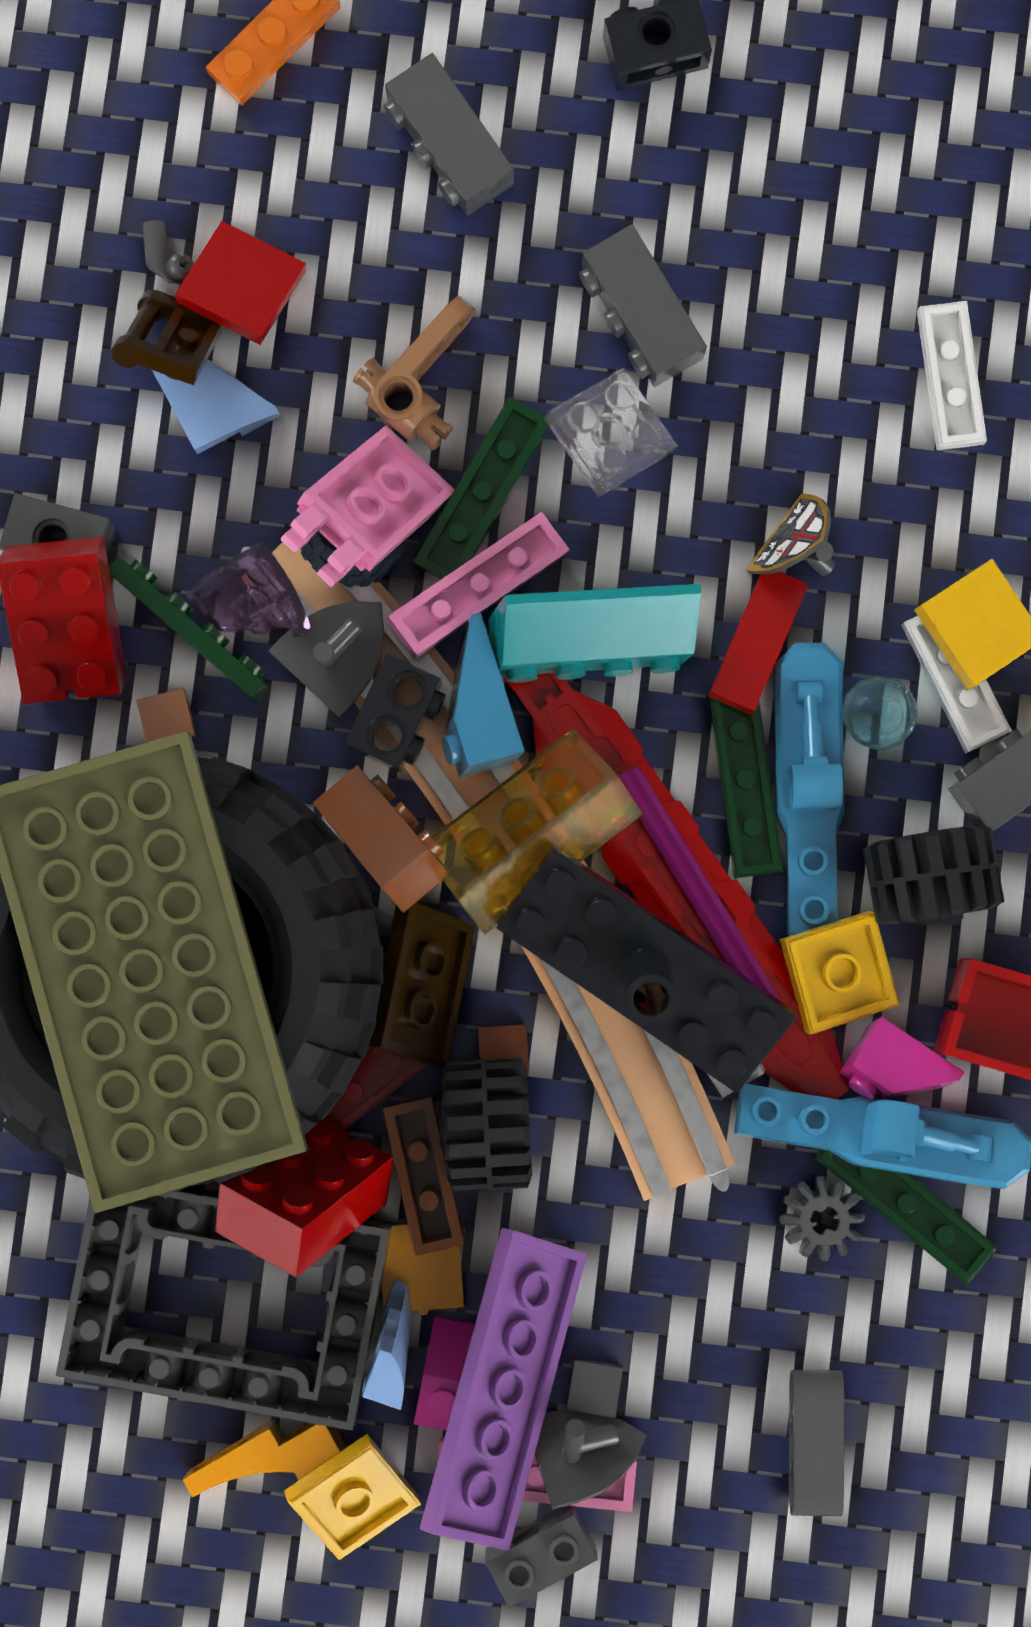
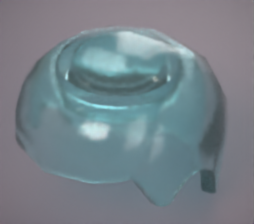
M881 675L860 680L846 694L842 708V722L853 739L864 747L881 751L900 746L914 731L918 715L916 701L911 691L899 680Z

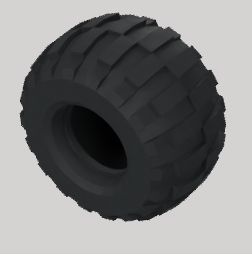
M197 757L241 914L252 933L257 947L260 981L305 1135L325 1118L346 1092L355 1071L367 1054L368 1046L377 1023L376 1015L381 984H383V947L380 946L374 915L376 909L363 876L358 872L343 847V843L320 816L285 788L276 785L248 768L216 757L211 759ZM0 874V1113L6 1119L1 1126L33 1154L43 1151L64 1163L63 1168L67 1173L85 1179ZM259 1166L251 1167L245 1170L234 1172L228 1175L210 1179L190 1186L215 1181L217 1183H221L236 1176L252 1171ZM183 1187V1188H180V1189H176V1190H173V1191H181V1190H183V1189L186 1188V1187Z

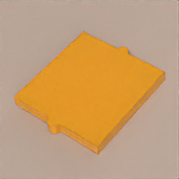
M408 1224L392 1225L382 1279L383 1310L395 1279L407 1282L411 1311H419L421 1315H426L429 1310L464 1307L460 1246L415 1256Z

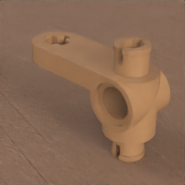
M457 296L446 305L388 371L380 366L377 360L371 358L364 364L367 368L366 372L360 368L353 379L356 385H359L369 393L365 403L379 415V418L385 425L399 432L409 442L419 437L432 451L441 445L439 441L441 438L446 440L453 427L437 415L441 405L421 388L418 380L472 319L475 308L461 296ZM396 392H405L413 398L410 406L401 411L390 409L386 403L388 398Z

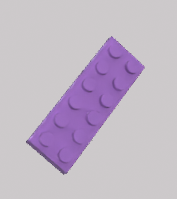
M501 1228L420 1530L438 1536L509 1551L583 1272L586 1253L515 1230Z

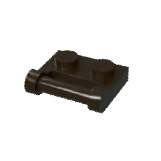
M154 289L145 291L137 304L138 313L126 335L120 336L111 350L113 360L122 367L132 368L138 364L164 374L171 379L180 380L194 386L222 332L223 326L176 303L174 296ZM162 318L169 320L156 345L145 341L156 321Z

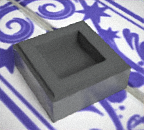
M574 1358L566 1405L567 1410L615 1418L623 1366Z

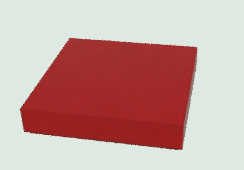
M221 221L175 293V302L261 345L305 274L306 263Z

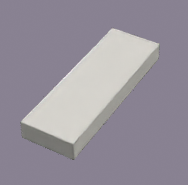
M967 301L920 306L917 310L936 450L984 445L987 442Z
M916 616L901 624L965 754L1012 731L986 679L967 691L919 617Z

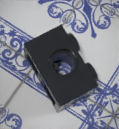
M661 0L656 6L640 10L637 7L621 8L612 13L611 17L604 18L603 40L617 91L708 69L712 48L699 0ZM650 33H659L667 39V42L662 45H652L644 37Z

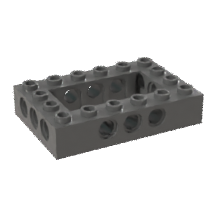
M186 1187L181 1191L166 1192L98 1213H94L91 1199L89 1198L56 1376L353 1431L359 1411L363 1378L370 1351L392 1223L367 1219L310 1266L321 1267L327 1263L335 1264L331 1285L326 1294L325 1301H328L325 1322L317 1343L318 1360L314 1361L125 1326L142 1232L148 1237L164 1240L171 1236L203 1242V1248L213 1249L217 1245L242 1250L247 1249L215 1232L219 1192ZM252 1253V1257L261 1258V1257L255 1255L254 1253Z

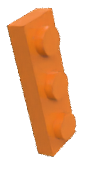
M272 0L206 66L208 75L242 106L341 8L340 1Z

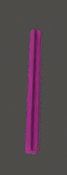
M632 767L619 775L617 778L618 786L726 963L781 1001L641 769Z

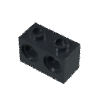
M386 653L344 744L349 749L399 772H402L405 763L414 765L425 743V738L418 736L425 720L428 718L435 721L446 698V694L440 692L442 686L441 678ZM406 681L416 682L423 688L421 699L416 704L410 706L402 705L395 699L396 689ZM386 725L397 727L402 734L399 745L389 751L379 749L374 742L376 732Z

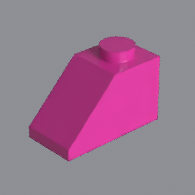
M880 1017L867 1026L839 1073L850 1080L848 1085L853 1091L867 1099L873 1100L875 1097L888 1099L944 1088L959 1081L964 1071L883 1017Z
M435 1315L414 1419L415 1425L447 1430L475 1323Z

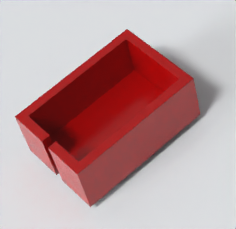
M104 536L6 546L0 556V585L23 704L67 700L70 690H75L77 699L121 694L127 672Z
M959 958L948 996V1001L957 1004L955 1011L944 1010L933 1051L1031 1081V976L972 958Z
M321 1120L304 1135L308 1146L306 1152L258 1165L259 1167L220 1183L215 1232L294 1277L299 1276L387 1204L393 1156L359 1138L348 1141L349 1133L327 1120Z

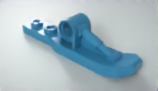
M824 642L795 643L774 665L775 813L786 838L787 935H795L838 921L836 835L845 814L843 662Z
M744 1084L739 1091L734 1129L735 1135L828 1150L852 1165L997 1189L1009 1187L1030 1171L1031 1139L1012 1119L980 1116L877 1097L873 1100L863 1096L837 1100L751 1084Z

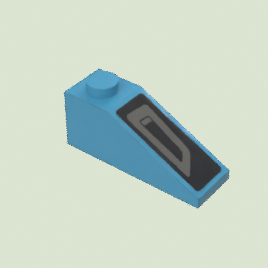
M481 613L472 614L462 629L445 728L446 736L442 738L446 760L449 765L456 766L459 778L514 764L525 752Z

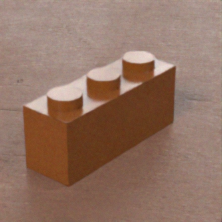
M357 765L317 798L313 804L378 885L404 913L449 875L447 870L436 859L444 851L425 829L418 835L415 834L413 829L420 823L401 801L395 807L389 803L397 796L378 774L370 780Z

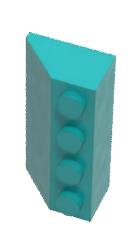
M700 584L505 595L488 619L490 643L500 675L508 676L509 682L522 683L538 679V674L556 673L557 679L569 680L584 677L586 675L585 671L604 670V676L608 677L628 675L633 673V668L651 667V672L655 674L680 670V665L686 662L695 652L701 586Z

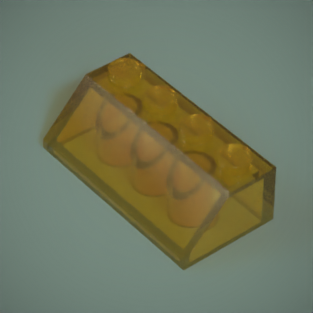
M573 728L439 830L432 838L444 851V853L436 858L449 873L443 881L485 935L496 927L498 918L554 844L581 862L639 818L642 812L620 778Z

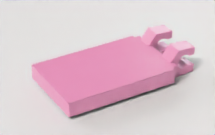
M385 425L303 493L297 502L299 507L296 511L300 515L290 524L292 528L284 533L280 540L296 553L319 531L337 548L327 559L328 563L317 573L330 587H333L354 565L361 572L365 568L371 571L444 506L455 489Z

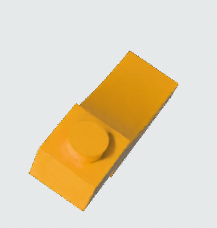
M274 1419L190 1468L183 1478V1482L191 1496L194 1497L224 1482L260 1473H295L297 1479L300 1480L344 1450L346 1444L337 1428L308 1422L284 1436Z

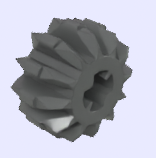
M822 1175L815 1177L814 1192H811L809 1186L804 1181L797 1182V1190L803 1196L800 1201L790 1195H785L783 1199L786 1205L795 1209V1213H785L779 1216L781 1224L787 1226L797 1225L785 1235L786 1241L789 1244H793L803 1239L799 1253L806 1258L812 1254L816 1245L817 1254L821 1261L829 1260L830 1245H833L841 1256L848 1254V1249L842 1242V1239L847 1236L851 1240L858 1242L861 1238L860 1233L850 1228V1223L865 1221V1215L862 1212L848 1211L860 1200L858 1195L852 1192L841 1197L844 1192L845 1183L839 1179L832 1183L827 1192V1182ZM827 1206L831 1207V1210L827 1213L833 1218L832 1223L829 1226L821 1224L817 1230L813 1229L812 1227L817 1225V1223L811 1219L812 1213L815 1210L823 1212Z

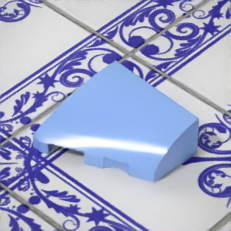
M207 359L194 386L180 380L171 379L164 374L152 370L197 454L239 432L244 436L280 417L275 405L255 393L209 359Z
M398 1279L394 1280L380 1318V1335L362 1385V1397L401 1410L411 1330V1305L407 1282Z

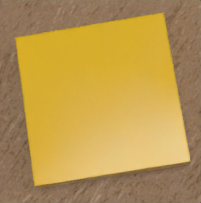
M990 559L914 609L967 691L1031 649V616L993 559Z
M874 912L860 913L780 939L805 1033L814 1034L900 1005Z
M368 1434L284 1490L287 1502L338 1560H341L421 1505L415 1490Z

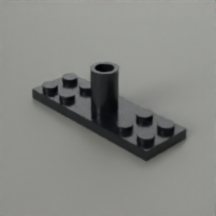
M555 844L496 921V929L735 1093L739 1092L797 1018L795 1011Z

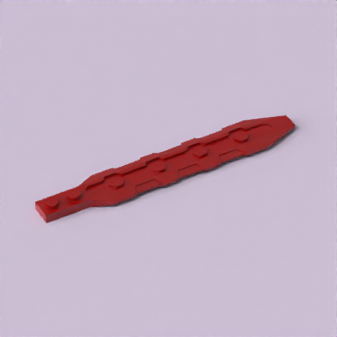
M556 673L538 674V679L522 683L509 682L508 676H502L533 720L537 767L563 804L570 805L603 852L602 859L619 883L626 884L637 901L726 963L617 784V778L622 773L632 767L641 769L781 1001L796 1013V1020L762 1061L761 1064L765 1068L764 1073L791 1092L838 1099L848 1092L849 1087L846 1077L839 1073L843 1066L832 1028L814 1034L805 1033L783 951L754 912L756 906L740 883L730 878L698 833L700 827L683 803L675 801L643 756V747L616 709L573 690L566 680L557 679Z

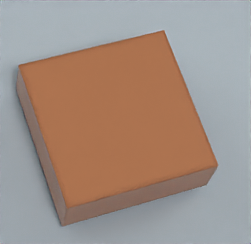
M184 688L137 700L147 742L185 731L191 734V738L197 736L187 693Z

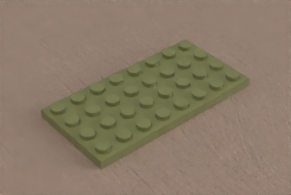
M185 731L0 785V874L94 1213L306 1152L308 1146L191 734Z

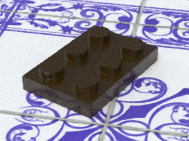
M417 902L404 913L396 905L383 964V984H381L378 1002L377 1023L368 1047L430 1067H445L450 1057L475 925Z

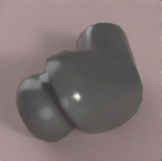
M152 220L144 222L142 229L146 266L168 283L182 284L194 265L192 259L187 254L181 256L168 247L167 228L164 221Z

